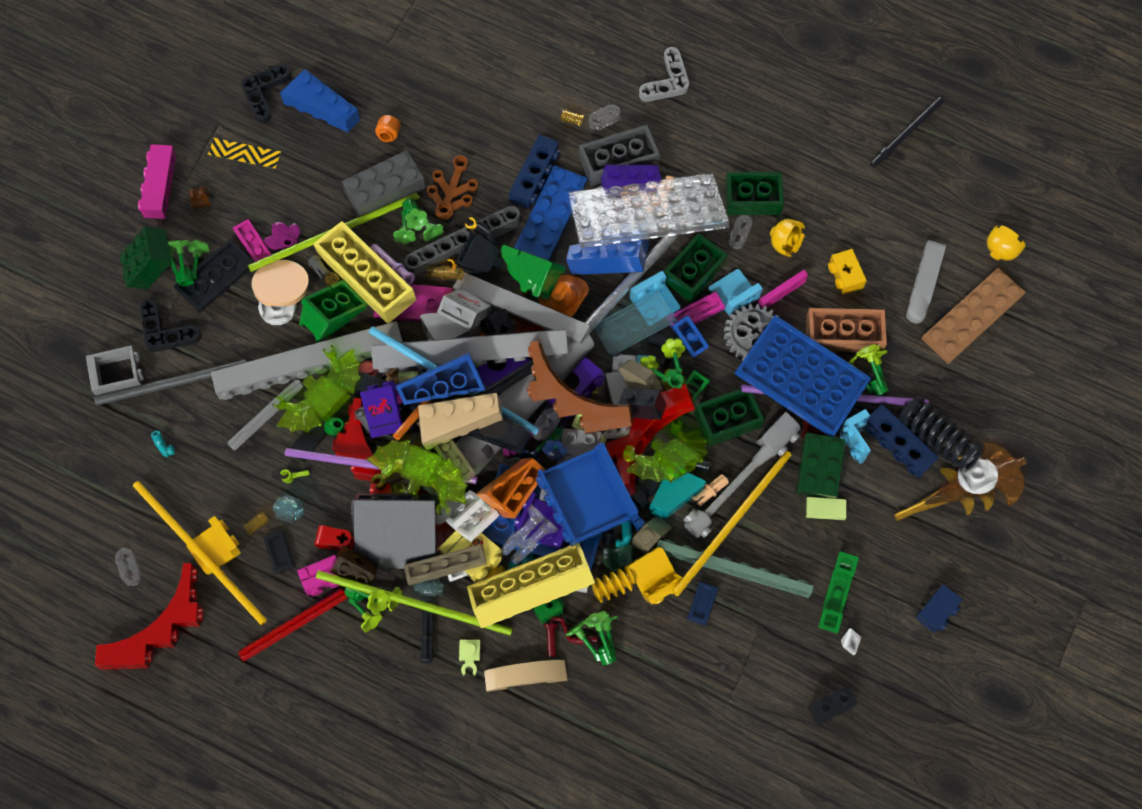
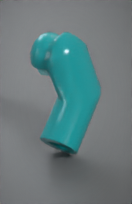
M152 432L151 437L164 457L174 455V446L166 445L161 432Z
M627 521L622 524V539L615 540V548L617 550L622 549L623 551L628 548L632 538L631 522Z

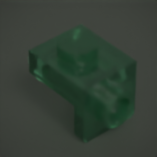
M631 545L615 549H603V563L606 568L613 571L623 569L635 561L633 546Z

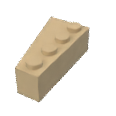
M497 393L418 406L421 439L426 450H430L438 444L447 443L450 439L460 435L469 434L468 432L477 428L481 429L503 420L501 400Z

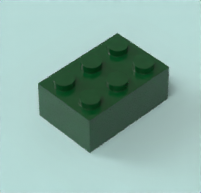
M727 172L725 179L726 215H781L784 206L782 172Z
M143 227L121 253L120 262L123 264V278L126 281V287L148 289L170 265L171 257L165 229Z
M698 233L664 270L666 275L665 284L691 303L726 265L728 254Z
M742 389L695 406L694 415L708 447L762 428L764 418L752 393L741 392Z
M810 433L804 435L796 494L830 499L837 498L845 439Z

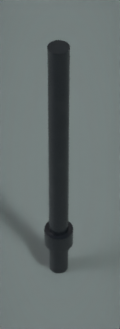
M938 97L886 148H882L878 155L870 162V165L875 168L880 162L886 160L891 155V152L944 102L943 98Z

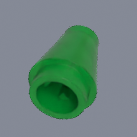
M337 417L328 418L324 424L326 433L330 436H337L338 432L341 433L343 431V421Z

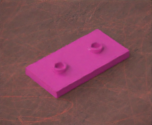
M411 284L410 287L413 289L417 301L393 320L421 322L420 315L437 313L443 296L453 292V288ZM374 311V318L383 319Z

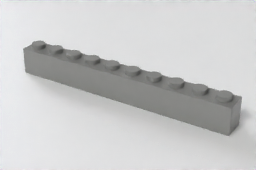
M397 321L375 327L399 343H403ZM370 329L213 371L211 376L219 400H228L238 394H249L256 389H267L271 385L278 383L286 384L296 378L304 379L314 373L322 374L329 369H340L347 364L361 363L365 359L372 358V345L386 343L369 333Z
M566 329L401 343L437 366L470 352L475 364H487V360L502 363L506 362V358H514V361L526 360L525 357H530L528 353L530 342L541 339L545 355L561 358L564 357V354L568 353ZM388 344L371 346L373 370L378 369L379 373L390 372V368H398V371L410 370V366H417V369H427Z

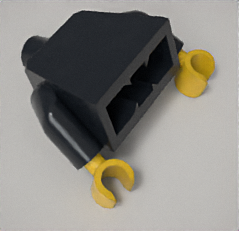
M470 217L469 219L474 221L473 226H468L467 224L465 226L471 232L457 260H447L453 263L452 268L445 266V269H455L458 273L465 272L472 276L481 275L483 272L489 273L492 267L500 269L504 260L497 257L500 249L496 247L497 242L493 234L482 225H477L475 219Z

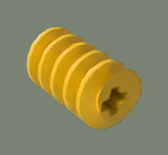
M625 566L624 572L621 569L617 570V575L614 572H610V579L605 574L602 576V581L598 577L595 578V584L591 586L596 598L600 603H603V596L610 600V593L618 597V590L623 595L625 594L626 587L633 591L632 585L635 584L629 567Z

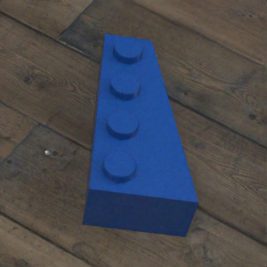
M305 69L280 92L284 105H291L300 112L309 113L314 118L325 120L328 124L346 132H349L360 121L357 108Z
M637 230L569 246L566 261L572 275L643 272L649 243L645 230Z
M470 352L403 381L396 386L404 405L485 391L486 389Z

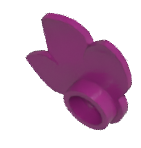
M274 222L272 225L273 235L266 237L264 242L272 250L287 249L298 244L297 239L300 236V229L295 223L287 227L282 222Z

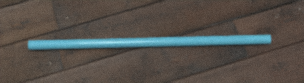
M372 326L369 330L371 335L428 370L437 367L434 363ZM471 392L468 394L474 397V395H476L479 392ZM501 405L503 416L536 436L539 428Z

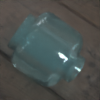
M283 495L276 499L273 512H275L276 518L293 523L296 519H301L304 508H302L300 499L290 495Z
M439 578L413 584V595H416L418 600L433 602L437 600L438 595L443 593V583H440Z

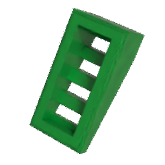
M693 370L684 383L687 387L691 384L698 389L695 392L688 387L690 393L694 395L692 398L693 403H695L710 383L709 379L696 370ZM694 378L702 383L701 387L693 382Z

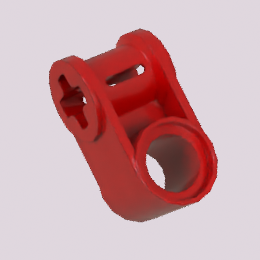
M324 525L318 526L314 543L315 547L339 551L343 545L349 549L354 547L355 540L349 531ZM345 537H347L348 541H344V543L342 544L341 540H344Z

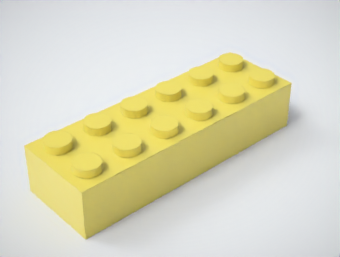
M342 221L313 244L318 256L388 324L417 301L413 289Z
M580 543L469 585L467 589L474 614L480 627L483 628L541 604L548 603L551 600L566 596L579 589L586 588L594 584L595 581Z

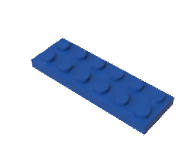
M554 165L514 248L550 261L588 178Z

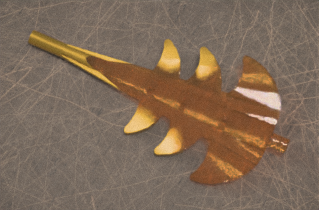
M982 443L985 445V451L981 459L991 461L998 471L997 483L994 488L1002 491L1006 498L1007 506H1011L1020 498L1024 489L1025 482L1020 467L1026 464V460L1024 457L1016 460L1014 457H1011L1007 450L994 443ZM942 467L940 472L946 477L949 485L917 504L894 514V518L896 521H899L915 513L956 500L962 503L966 515H970L974 506L973 495L975 494L966 491L960 485L958 472ZM994 488L987 493L976 494L983 501L985 511L992 507L995 500Z

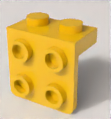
M214 516L208 520L212 526L193 540L220 568L241 552L237 548L239 542L234 535L229 537L226 531L229 529L223 520L218 521ZM187 546L205 574H212L211 570Z
M661 547L655 548L628 566L642 596L650 604H658L664 600L665 596L670 593L674 594L672 592L673 589L683 578L675 573L665 551Z

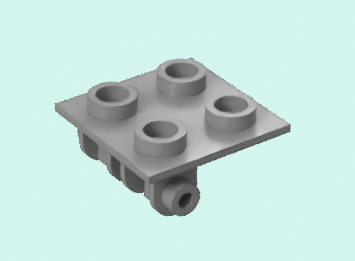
M564 428L562 442L563 446L567 448V453L562 460L557 461V465L595 449V446L600 444L602 433H585V430Z

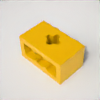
M853 249L832 255L828 268L830 273L834 274L836 287L841 290L842 294L863 289L867 280Z

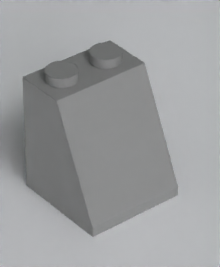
M438 313L420 315L423 332L428 340L476 337L482 332L479 327L481 323L478 317L473 329L469 330Z

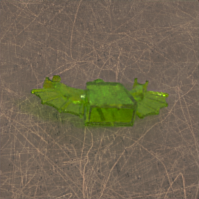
M332 345V351L329 353L323 348L325 356L330 360L331 371L327 378L321 376L317 381L311 375L305 378L303 384L308 388L304 393L306 399L299 403H287L280 396H276L275 398L280 400V403L272 405L279 410H284L285 408L287 410L277 423V427H285L291 433L297 430L309 432L313 427L322 426L319 417L325 422L350 399L351 396L347 391L355 393V385L360 380L358 374L360 362L354 356V349L336 359L337 352Z
M679 420L675 424L672 421L670 432L676 434L677 439H672L667 443H664L659 438L655 439L651 444V447L656 451L654 456L637 455L633 446H626V451L623 452L624 459L626 461L636 460L627 469V472L638 475L642 480L652 479L657 482L668 480L672 483L694 470L698 462L703 463V456L708 453L705 449L707 441L700 436L698 429L684 433L681 431L683 422Z
M391 440L384 447L378 446L375 454L367 458L368 462L379 468L382 472L380 475L375 474L372 477V482L377 478H381V482L377 485L378 488L384 485L385 477L388 478L392 473L397 472L401 473L402 477L410 480L406 491L417 495L421 485L425 487L432 486L437 491L440 504L436 510L439 515H442L441 511L445 507L446 515L449 516L451 513L450 507L446 505V500L463 504L467 503L465 498L467 484L462 479V470L454 466L451 458L447 459L415 444H409V440L403 442Z

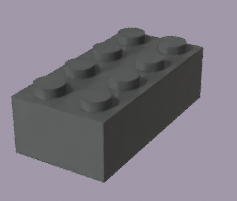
M647 125L579 145V159L590 186L601 184L600 178L605 165H659L660 154Z
M407 150L342 181L344 192L358 217L425 189L424 178Z

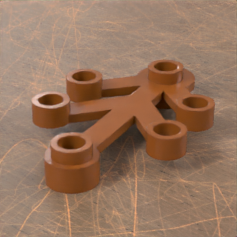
M458 155L453 160L455 170L449 186L441 170H435L432 174L433 180L438 182L445 194L444 201H442L436 186L431 185L427 188L428 196L433 198L437 205L435 214L440 219H449L453 215L454 210L462 206L470 207L473 204L472 196L468 194L464 195L462 199L451 203L454 197L464 192H474L478 189V182L475 179H470L467 183L457 187L462 171H465L468 167L467 158L463 155Z

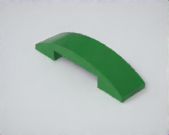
M839 551L827 589L818 628L838 634L859 557Z

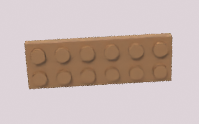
M997 268L924 334L921 339L945 362L950 364L1021 299L1026 292L1002 270Z

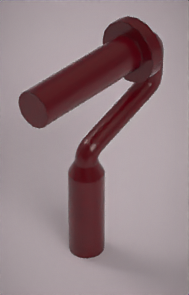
M552 617L549 619L548 624H544V628H547L548 657H556L555 628H558V624H553V622H561L565 634L569 631L562 617ZM571 635L566 636L567 640L571 643L585 644L577 636L573 638ZM597 635L585 636L591 644H597Z

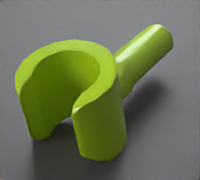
M282 470L280 474H289L288 478L282 479V481L291 483L294 478L309 475V471L291 473L289 470Z

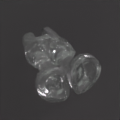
M532 504L528 507L530 515L528 521L519 531L513 532L512 536H509L501 549V552L506 556L516 546L519 547L511 557V561L514 564H517L530 552L534 551L533 548L539 546L537 542L542 537L559 530ZM540 522H542L541 525H540V527L532 534V536H530L529 538H526V536H527Z

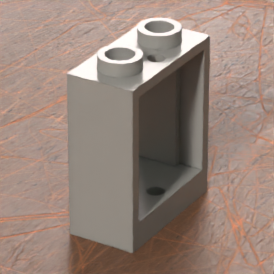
M132 346L86 356L91 391L95 396L142 385L141 380H144V375L138 365L141 362L139 352H135ZM126 359L131 360L134 378L102 385L100 365Z

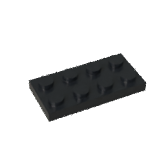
M229 239L197 266V280H194L192 285L180 286L177 283L173 287L198 313H201L249 272L248 265L254 263V261Z

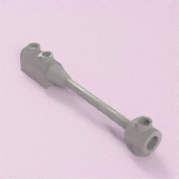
M787 412L782 414L756 441L761 448L753 457L752 462L705 511L693 509L683 519L685 522L684 526L694 537L699 538L702 536L705 538L712 530L709 527L712 524L711 515L758 466L777 454L779 456L783 455L788 449L785 445L789 441L794 443L800 437L798 433L801 429L799 424Z

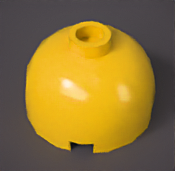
M792 219L780 221L770 232L773 248L778 253L791 257V253H796L803 242L805 234L802 233V228L805 229L804 224Z
M996 225L987 238L988 250L991 252L990 255L996 260H1013L1021 254L1026 245L1023 240L1020 243L1017 239L1019 237L1017 233L1002 225L1000 228Z

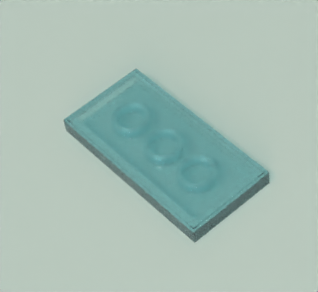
M657 290L604 318L594 329L611 357L677 320L660 291Z

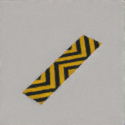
M218 138L213 139L208 155L274 169H276L281 154L280 151Z

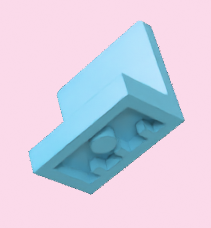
M739 269L709 286L711 293H718L725 305L724 310L729 316L735 313V309L740 311L742 306L746 307L759 299L763 289L759 283L752 286Z
M663 271L630 289V299L648 326H652L680 310V305L665 285L666 275Z
M866 409L847 419L839 432L840 438L845 439V445L847 444L850 448L853 459L858 460L860 464L866 460L871 451L860 435L870 416Z

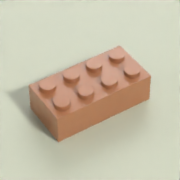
M809 308L806 315V336L831 352L857 353L863 347L873 344L880 346L878 351H884L887 345L885 310Z

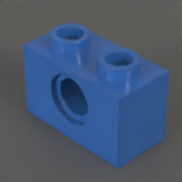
M689 315L670 326L676 336L682 340V344L685 345V349L691 358L709 348Z

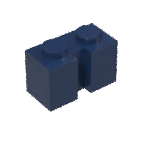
M943 584L915 618L933 633L938 629L942 631L949 623L947 618L950 615L955 616L961 609L959 604L963 599Z

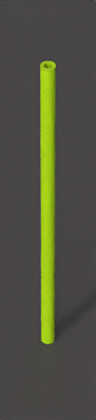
M415 192L344 224L350 229L402 207V203L407 199H414L416 201L419 199V196ZM330 230L248 265L252 272L308 248Z
M319 570L315 577L368 594L380 589ZM384 590L389 595V600L480 627L477 618ZM498 623L483 627L506 635H511L512 632L511 627Z

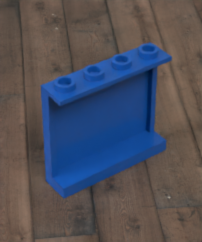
M603 442L596 445L595 449L545 471H542V469L538 470L536 482L540 489L543 488L546 494L544 496L545 501L549 507L552 506L555 512L553 517L557 524H561L563 538L571 546L634 519L638 514Z

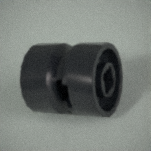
M640 472L635 477L636 494L630 495L638 509H642L649 501L648 497H652L659 489L658 484L643 472Z

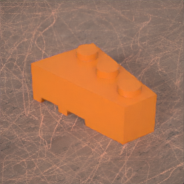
M533 458L521 459L477 492L476 495L497 510L502 517L515 518L538 485L536 482L538 470L542 469V471H545L546 469Z

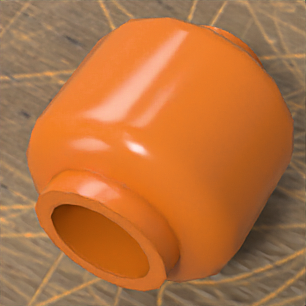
M381 116L375 133L380 140L392 142L398 137L401 124L394 116Z

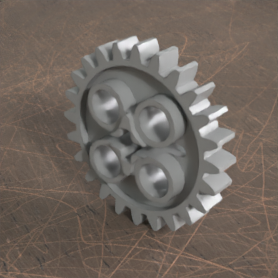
M749 304L748 309L742 306L741 312L735 309V315L730 314V320H726V327L724 328L726 333L724 339L728 340L726 346H732L730 352H737L736 358L742 355V361L745 359L753 347L752 344L756 343L773 318V310L767 312L766 306L760 309L759 304L756 305V308ZM753 319L756 323H750L748 320ZM737 333H743L745 337H740Z

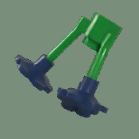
M560 427L554 428L552 433L547 434L536 450L532 452L523 450L519 458H533L541 465L537 457L539 452L543 450L547 454L548 459L562 460L567 453V448L563 446L562 442L564 429Z

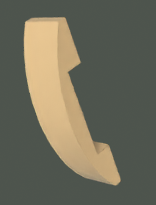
M565 660L520 663L484 671L487 692L528 684L567 681Z

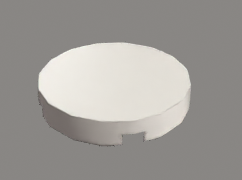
M259 302L258 309L265 322L271 325H282L294 317L297 305L269 307Z
M980 458L966 473H961L960 469L958 471L960 485L966 491L974 494L987 493L997 483L998 471L996 466L987 459L985 461Z

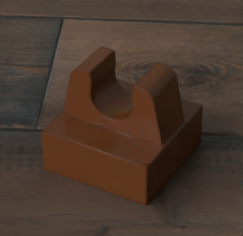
M206 186L188 190L192 209L211 206Z

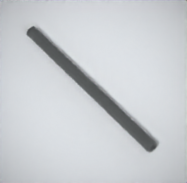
M246 360L94 396L96 406L212 378L211 372L246 363Z

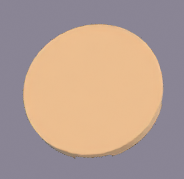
M278 260L259 268L252 278V289L255 297L259 302L269 307L284 305L288 307L296 304L306 295L309 285L305 269L298 263L289 260Z

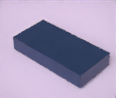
M699 581L687 620L706 626L718 587Z

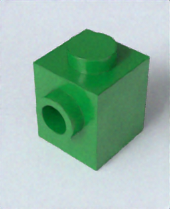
M559 597L534 607L533 610L541 625L548 622L550 618L563 614L562 607H564V603Z

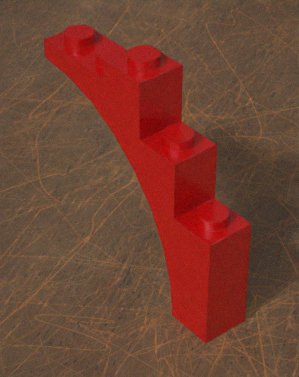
M686 384L681 385L679 389L672 388L661 392L666 402L661 420L633 418L634 424L630 426V433L627 436L606 443L607 451L629 495L636 494V468L648 443L668 423L683 414L695 410L692 396Z
M354 398L353 404H350L348 408L349 422H345L344 433L338 432L337 439L334 438L332 450H334L337 456L379 462L365 441L362 423L355 419V411L363 407L362 399ZM351 466V472H353L355 479L372 481L376 476L385 479L393 473L391 471ZM372 481L370 494H391L390 484H387L386 488L380 491L375 486L381 482L375 484ZM419 487L411 494H423V490Z
M183 563L181 579L176 593L163 613L147 628L130 638L111 644L96 645L95 666L100 670L149 668L150 662L153 661V651L151 648L175 647V641L179 639V631L176 627H200L201 621L204 620V609L197 602H194L197 600V590L194 589V584L198 580V570L191 563Z

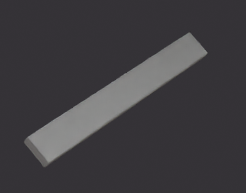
M465 272L460 274L453 286L455 290L462 289L496 308L506 309L508 313L545 329H566V337L580 344H583L591 329L590 325Z

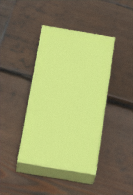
M807 497L806 518L845 520L846 500Z

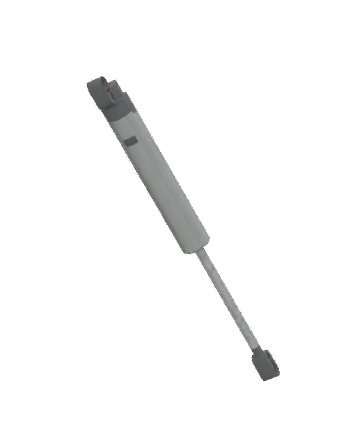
M699 198L689 199L673 216L675 225L647 254L644 271L630 272L584 322L590 325L591 329L583 344L567 338L568 353L564 354V357L553 358L552 355H546L552 369L562 381L594 348V341L590 336V332L681 234L687 235L691 233L705 219L706 212ZM532 374L507 388L499 396L503 407L526 421L545 401L532 402V397L528 396L527 386L530 381L536 380V377H533ZM503 416V420H500L508 424L521 427L518 424L506 418L505 416ZM468 435L462 436L456 442V445L477 474L501 449L499 446ZM442 459L432 469L451 472ZM429 477L423 486L420 487L425 494H436V525L444 523L460 506L462 499L459 493L468 483L465 482L460 486L458 481Z

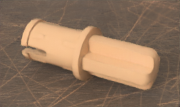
M722 474L709 485L706 484L705 488L692 498L694 501H697L702 497L696 503L701 507L711 497H716V493L724 488L729 481Z

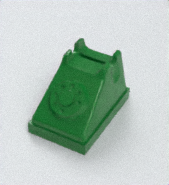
M503 245L500 251L507 264L509 273L519 282L522 292L527 293L529 290L535 297H540L542 293L543 299H549L561 273L564 274L565 266L507 245Z
M344 280L330 285V287L328 286L303 298L299 325H305L314 334L315 342L319 343L324 337H331L341 327L366 310L368 304Z

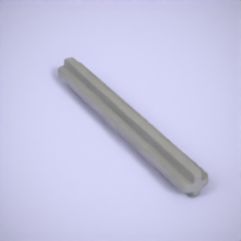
M295 379L228 441V445L233 450L239 448L303 388V384L298 379Z

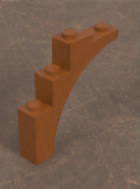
M541 339L530 342L528 353L530 358L533 357L534 365L531 366L533 377H536V380L530 381L527 386L528 396L532 397V402L555 398L556 401L553 402L554 411L558 413L559 417L582 414L580 425L581 428L585 429V433L629 427L634 424L631 404L612 405L599 403L573 391L552 369L544 353Z

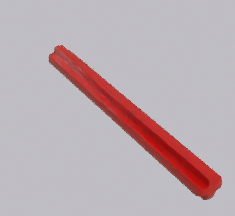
M339 589L238 652L240 658L243 661L248 660L346 600L347 596L344 590Z

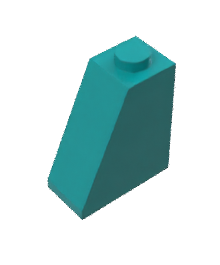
M670 465L650 504L649 510L659 518L670 517L693 499V496L704 489L706 481Z

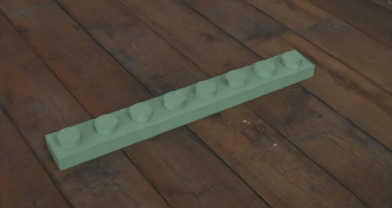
M666 539L663 541L659 540L657 546L663 548L667 556L692 564L704 552L695 551L693 547L687 545L682 547L675 545L673 541ZM713 554L703 565V567L806 598L810 597L814 587L805 580H792L785 574H772L768 569H755L748 563H735L728 557L722 556L718 558L713 556Z

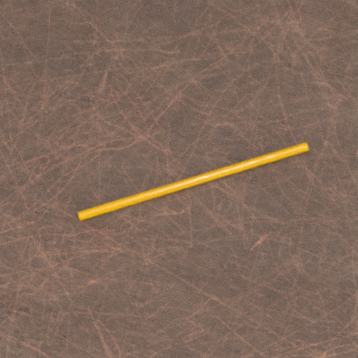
M786 451L778 459L673 589L672 592L676 596L682 593L791 457L790 452Z
M139 481L135 482L133 487L258 623L260 625L265 624L267 619L151 493Z

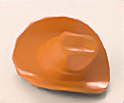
M560 275L549 299H543L541 293L539 304L572 317L588 294V284L575 276Z

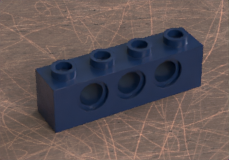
M538 135L509 192V202L526 209H530L531 205L536 203L538 199L537 193L539 189H543L546 182L545 177L547 174L550 175L553 169V161L559 158V142Z
M880 405L869 416L867 424L864 426L865 431L879 440V444L883 448L888 449L898 462H902L913 476L920 478L938 460L939 457L883 405ZM881 427L888 428L889 432H884ZM895 440L902 441L903 445H898ZM909 453H914L918 459H913Z

